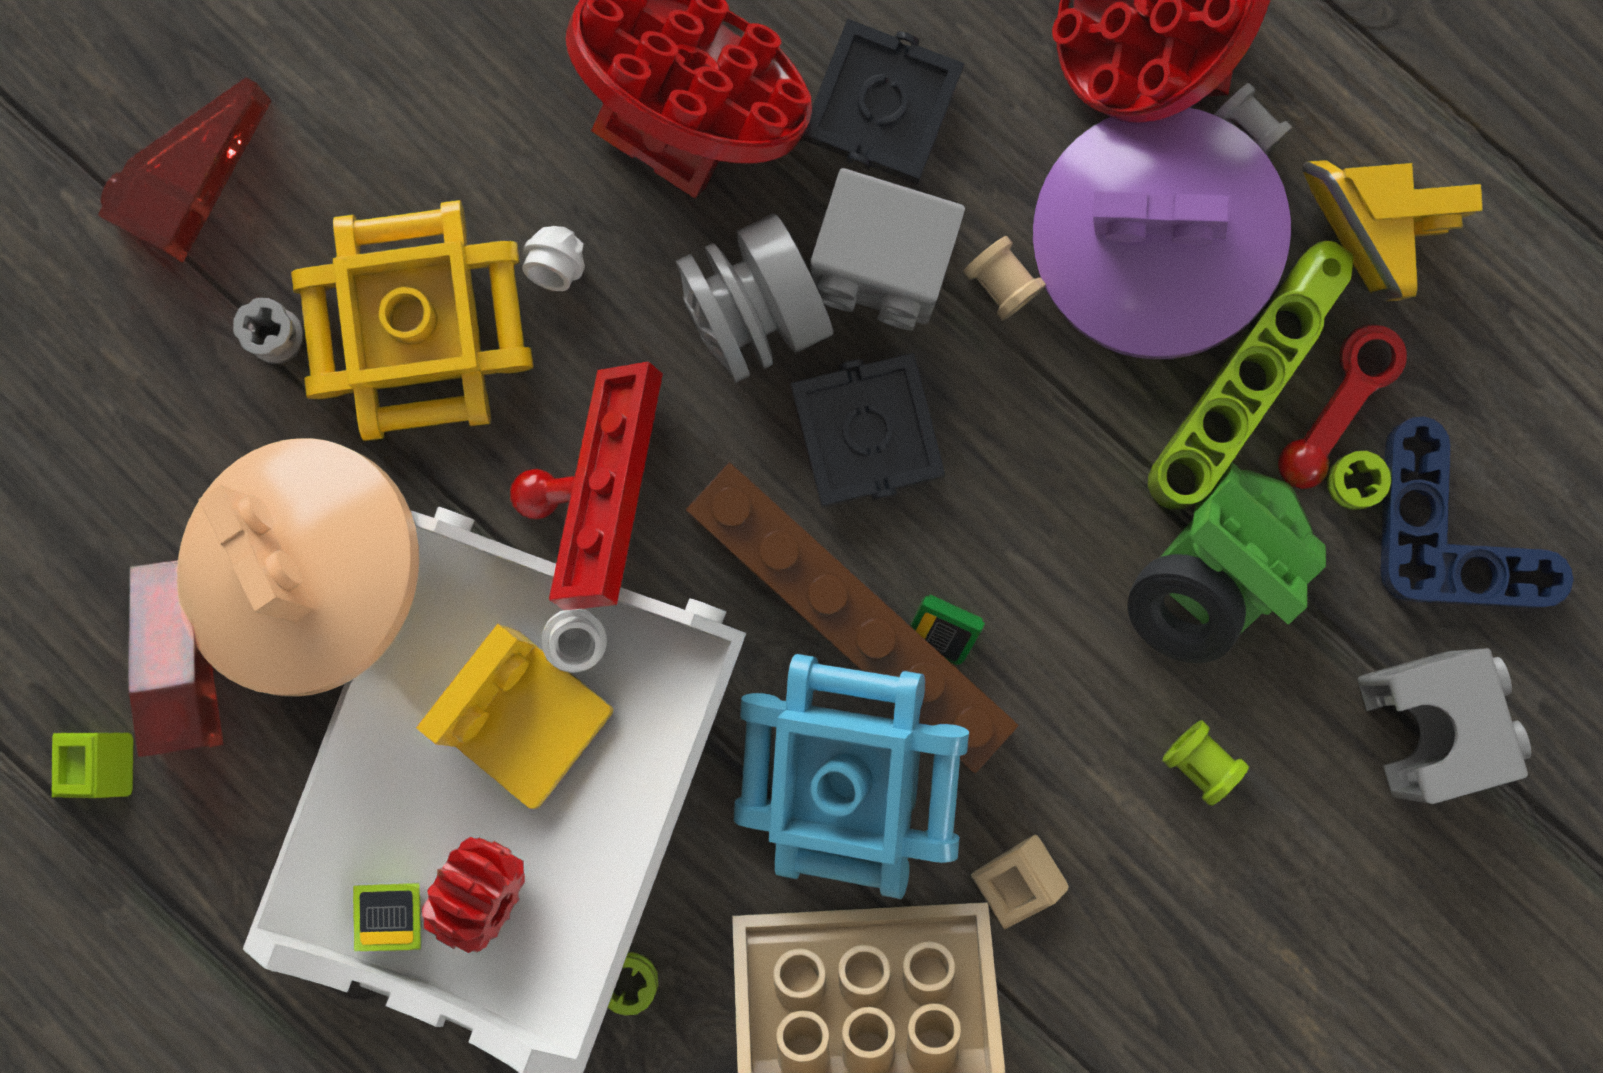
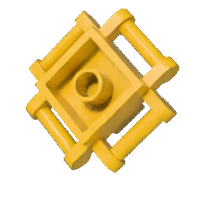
M461 200L441 203V209L365 220H356L355 215L334 217L333 228L337 257L332 258L333 264L300 268L291 272L293 291L301 296L310 376L304 378L307 398L326 399L354 393L358 427L363 441L384 438V432L467 420L470 426L490 424V405L484 375L516 373L533 368L531 348L524 347L514 265L520 262L517 242L496 241L467 245L466 220ZM444 234L445 243L360 254L361 245ZM489 268L499 344L498 350L481 352L471 269ZM332 288H336L346 363V370L335 372L326 291ZM462 378L464 396L380 407L377 389Z

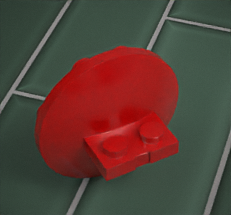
M579 0L573 11L566 30L567 51L581 79L603 102L591 132L631 158L635 156L652 167L656 174L695 199L707 187L719 161L760 163L780 158L796 147L811 119V95L795 65L779 48L781 45L779 35L765 25L750 24L729 11V6L725 0ZM726 21L738 27L744 32L743 36L740 37L734 34L722 22Z
M1060 0L1058 15L1052 28V36L1057 43L1058 57L1063 74L1069 86L1084 103L1109 117L1121 121H1157L1186 110L1205 96L1229 94L1233 69L1240 62L1256 37L1270 0H1074V8H1068L1070 0Z

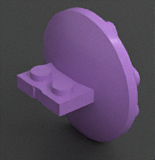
M1187 108L1173 116L1150 122H1126L1110 117L1088 129L1062 153L1053 165L1040 191L1033 223L1034 252L1040 277L1046 284L1045 289L1052 302L1064 318L1076 330L1095 343L1120 354L1145 359H1174L1198 354L1224 343L1247 327L1266 306L1278 286L1285 268L1291 238V217L1287 196L1278 172L1268 156L1257 143L1233 124L1218 116L1193 108Z

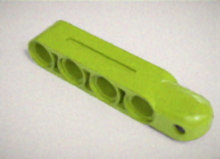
M1333 241L1318 242L1310 247L1296 263L1269 304L1252 322L1153 464L1148 475V488L1152 498L1159 505L1168 509L1181 510L1203 500L1213 490L1320 336L1324 327V317L1351 280L1353 254ZM1278 311H1289L1299 319L1302 326L1299 339H1290L1279 332L1276 326V314ZM1243 361H1252L1262 367L1266 375V385L1263 391H1254L1242 383L1239 376V368ZM1207 412L1222 414L1229 421L1231 435L1226 443L1215 442L1206 435L1203 428V419ZM1171 463H1182L1193 471L1195 487L1190 495L1178 494L1169 487L1167 470Z

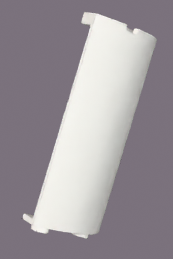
M438 507L434 518L411 511L419 544V571L415 595L409 613L397 636L382 656L368 669L343 686L243 950L267 970L295 976L344 992H348L353 980L359 982V985L363 988L388 996L389 999L386 1006L435 1027H443L445 1020L472 1031L469 1043L493 1055L519 1073H583L746 633L722 624L726 611L689 598L684 610L620 588L617 605L585 608L584 610L593 613L602 622L606 631L607 646L603 657L595 666L572 674L613 707V714L538 809H530L456 747L436 745L416 727L497 623L520 631L542 649L541 638L546 623L552 616L562 611L561 608L549 601L556 564L470 532L475 520L453 511ZM469 837L475 839L480 837L491 843L495 841L512 851L511 854L524 861L525 883L518 893L520 900L514 905L510 913V919L502 925L498 937L490 940L487 947L478 953L475 951L467 953L457 947L452 949L436 940L434 934L424 929V918L422 917V907L429 897L427 889L434 883L437 877V869L442 868L448 859L449 853L458 849L461 842ZM419 883L421 950L354 951L353 886Z

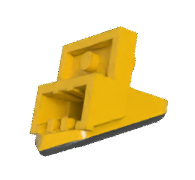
M1327 160L1307 161L1302 167L1315 200L1343 247L1353 254V264L1368 290L1376 298L1383 301H1399L1414 297L1417 294L1415 236L1449 233V230L1463 228L1462 218L1482 211L1481 184L1414 189L1412 163L1345 168L1341 170Z

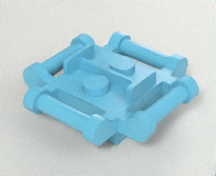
M795 654L788 672L786 701H781L774 695L751 693L742 696L740 717L746 721L742 795L735 800L733 820L736 824L743 827L769 831V842L776 843L775 873L777 876L797 879L801 873L880 888L882 896L902 899L909 879L908 857L940 863L952 862L958 859L960 837L953 832L960 756L967 753L969 731L964 727L951 724L932 726L919 723L920 709L925 693L924 674L903 671L900 677L822 665L818 664L816 657ZM818 690L895 703L894 719L812 706L813 691ZM772 727H776L772 799L770 801L767 799L771 732ZM920 752L934 754L928 830L926 831L910 829L911 812L916 804Z

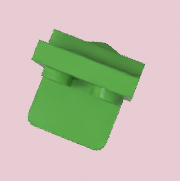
M1231 462L1213 490L1203 500L1195 504L1193 519L1160 556L1172 554L1190 555L1201 558L1203 562L1217 572L1223 570L1236 583L1245 601L1246 617L1241 633L1262 613L1269 615L1272 611L1289 625L1307 608V584L1326 567V545L1313 535L1311 524L1292 486L1284 481L1253 471L1241 470L1233 462ZM1169 594L1202 624L1209 621L1207 611L1197 601L1182 594Z

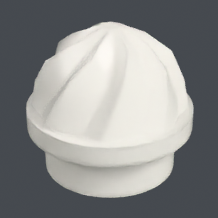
M543 227L524 246L523 255L526 260L522 270L527 278L543 288L552 291H565L569 289L573 280L581 277L584 271L583 243L575 236L573 231L565 227Z
M584 609L562 610L548 620L542 632L541 641L545 657L554 667L565 672L576 673L592 668L603 657L607 646L606 631L602 622L593 613Z

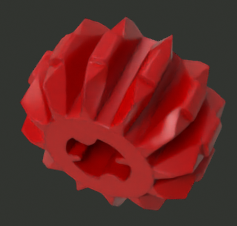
M469 837L461 842L458 849L449 853L444 866L437 869V877L434 883L427 889L429 897L422 907L424 929L434 934L436 940L452 949L457 947L467 953L472 951L478 953L486 948L490 940L498 937L502 925L510 919V913L514 905L520 900L518 893L525 883L524 861L511 854L512 851L495 841L491 843L480 837L477 839Z

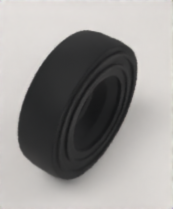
M1182 554L1166 555L1150 562L1133 583L1127 603L1130 621L1139 636L1159 653L1186 663H1207L1224 656L1237 641L1246 617V605L1243 595L1236 583L1223 570L1217 572L1203 562L1201 558ZM1176 593L1194 599L1207 611L1209 621L1203 625H1196L1179 619L1166 607L1164 597L1168 594Z

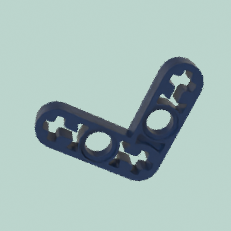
M1424 416L1410 418L1391 430L1385 444L1384 461L1390 470L1391 485L1388 494L1383 498L1380 566L1382 583L1391 595L1397 599L1412 602L1519 608L1554 606L1565 600L1572 589L1573 574L1567 560L1557 552L1542 549L1447 544L1450 474L1449 435L1443 425L1435 419ZM1416 430L1420 431L1421 441L1431 443L1432 448L1431 453L1420 457L1418 475L1431 473L1432 482L1419 479L1402 483L1400 480L1401 473L1409 474L1415 471L1414 452L1404 450L1403 441L1414 437ZM1411 491L1424 495L1431 505L1430 518L1421 527L1407 524L1400 515V500L1406 493ZM1429 535L1430 545L1416 546L1415 555L1416 565L1427 568V578L1416 581L1414 589H1410L1411 583L1409 578L1399 577L1398 569L1399 565L1410 563L1412 544L1399 546L1398 536L1417 538ZM1473 557L1486 562L1492 573L1490 586L1481 594L1470 592L1461 582V568L1468 559ZM1506 559L1511 560L1509 568ZM1539 562L1541 563L1542 573L1552 575L1553 578L1552 586L1542 588L1540 596H1538L1536 585L1524 583L1508 585L1509 572L1525 573L1538 569ZM1507 588H1508L1510 597L1505 596V591H1506Z

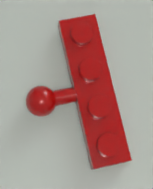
M649 361L597 370L575 476L555 479L547 471L530 469L519 474L511 485L510 500L512 506L520 515L528 519H543L551 515L559 504L569 503L549 595V601L564 611L614 606L618 603L663 373Z

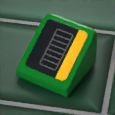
M930 594L922 599L910 627L949 662L961 664L965 661L985 623L982 622L983 618Z

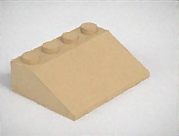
M988 902L732 916L738 1073H1005Z

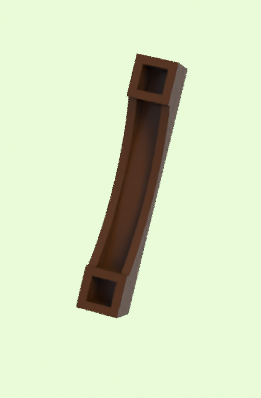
M730 462L686 509L688 515L804 618L860 671L900 677L903 671L924 674L925 693L920 709L919 723L932 726L951 724L966 728L969 731L968 750L966 754L960 756V764L969 772L976 774L1019 726Z

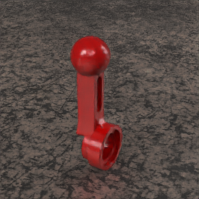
M1368 324L1356 328L1345 338L1340 349V364L1345 373L1344 380L1305 437L1290 442L1279 455L1278 469L1286 483L1298 489H1309L1320 484L1329 470L1328 454L1368 396L1378 388L1393 383L1401 375L1406 365L1407 352L1404 342L1396 332L1382 325ZM1370 340H1384L1389 345L1392 353L1389 366L1379 374L1368 375L1363 373L1357 363V355L1360 348Z

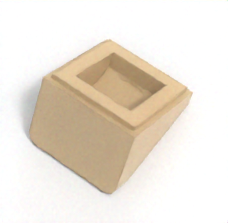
M1037 835L1024 840L971 874L1004 930L1055 904L1069 887Z

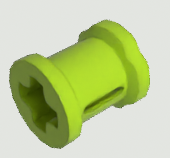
M1201 720L1191 726L1175 741L1165 753L1162 761L1169 768L1177 766L1203 791L1201 798L1208 805L1213 806L1242 780L1249 766L1242 759L1234 760L1208 735L1210 727Z

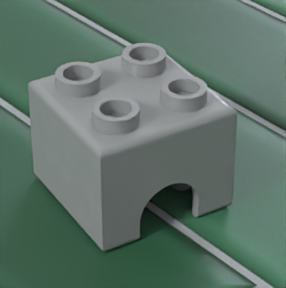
M840 169L811 258V277L823 304L849 312L854 310L856 303L880 311L877 318L879 321L904 330H914L916 322L928 324L940 292L965 207L949 200L849 169Z
M1490 649L1446 651L1358 677V684L1366 711L1395 705L1397 711L1406 709L1410 711L1419 725L1420 738L1414 752L1403 760L1383 766L1391 794L1394 798L1435 804L1527 777L1528 771L1524 760L1531 757L1530 741L1523 725L1518 720L1512 721L1505 699V696L1510 695L1512 692L1510 675L1503 660L1500 657L1493 658Z

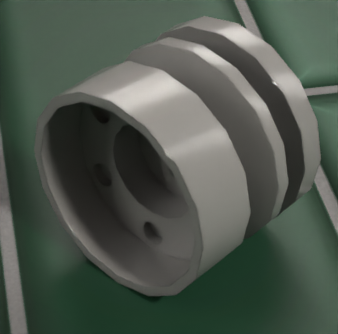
M775 213L736 231L738 247L743 261L733 266L714 243L705 246L706 255L715 274L707 279L704 278L697 263L690 254L676 261L682 280L683 300L710 355H713L728 370L735 383L750 376L740 348L748 344L764 369L773 365L771 349L766 335L776 330L795 353L833 335V328L828 313L810 272L790 234Z

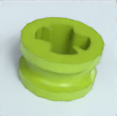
M1355 451L1338 459L1330 467L1327 476V489L1332 499L1341 507L1350 510L1365 509L1381 502L1388 494L1391 485V474L1386 462L1377 454L1368 451ZM1350 464H1356L1360 473L1370 472L1373 477V484L1364 488L1369 493L1366 498H1361L1358 489H1347L1344 484V477L1353 474V471L1349 468Z
M634 952L627 953L622 968H633L632 976H635L639 971L645 978L646 983L639 987L638 999L625 1000V991L620 996L616 995L613 991L608 1005L611 1011L624 1016L635 1015L647 1009L656 995L659 984L658 973L653 963L644 955Z

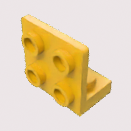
M497 623L416 729L436 745L456 747L530 809H538L613 714V707L572 673L554 667L545 657L543 650L520 631Z

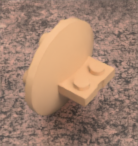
M290 439L268 444L248 453L225 469L213 481L203 496L198 499L199 502L187 523L178 556L177 591L184 623L197 649L218 672L229 680L248 689L267 694L292 697L314 695L339 687L356 678L382 656L393 642L409 613L415 595L419 571V544L412 513L399 488L385 471L364 455L342 445L318 439Z

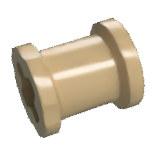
M1004 236L988 247L963 270L968 279L976 278L999 306L997 315L1002 321L1020 310L1046 286L1041 277L1034 279L1010 249L1013 243L1008 236Z

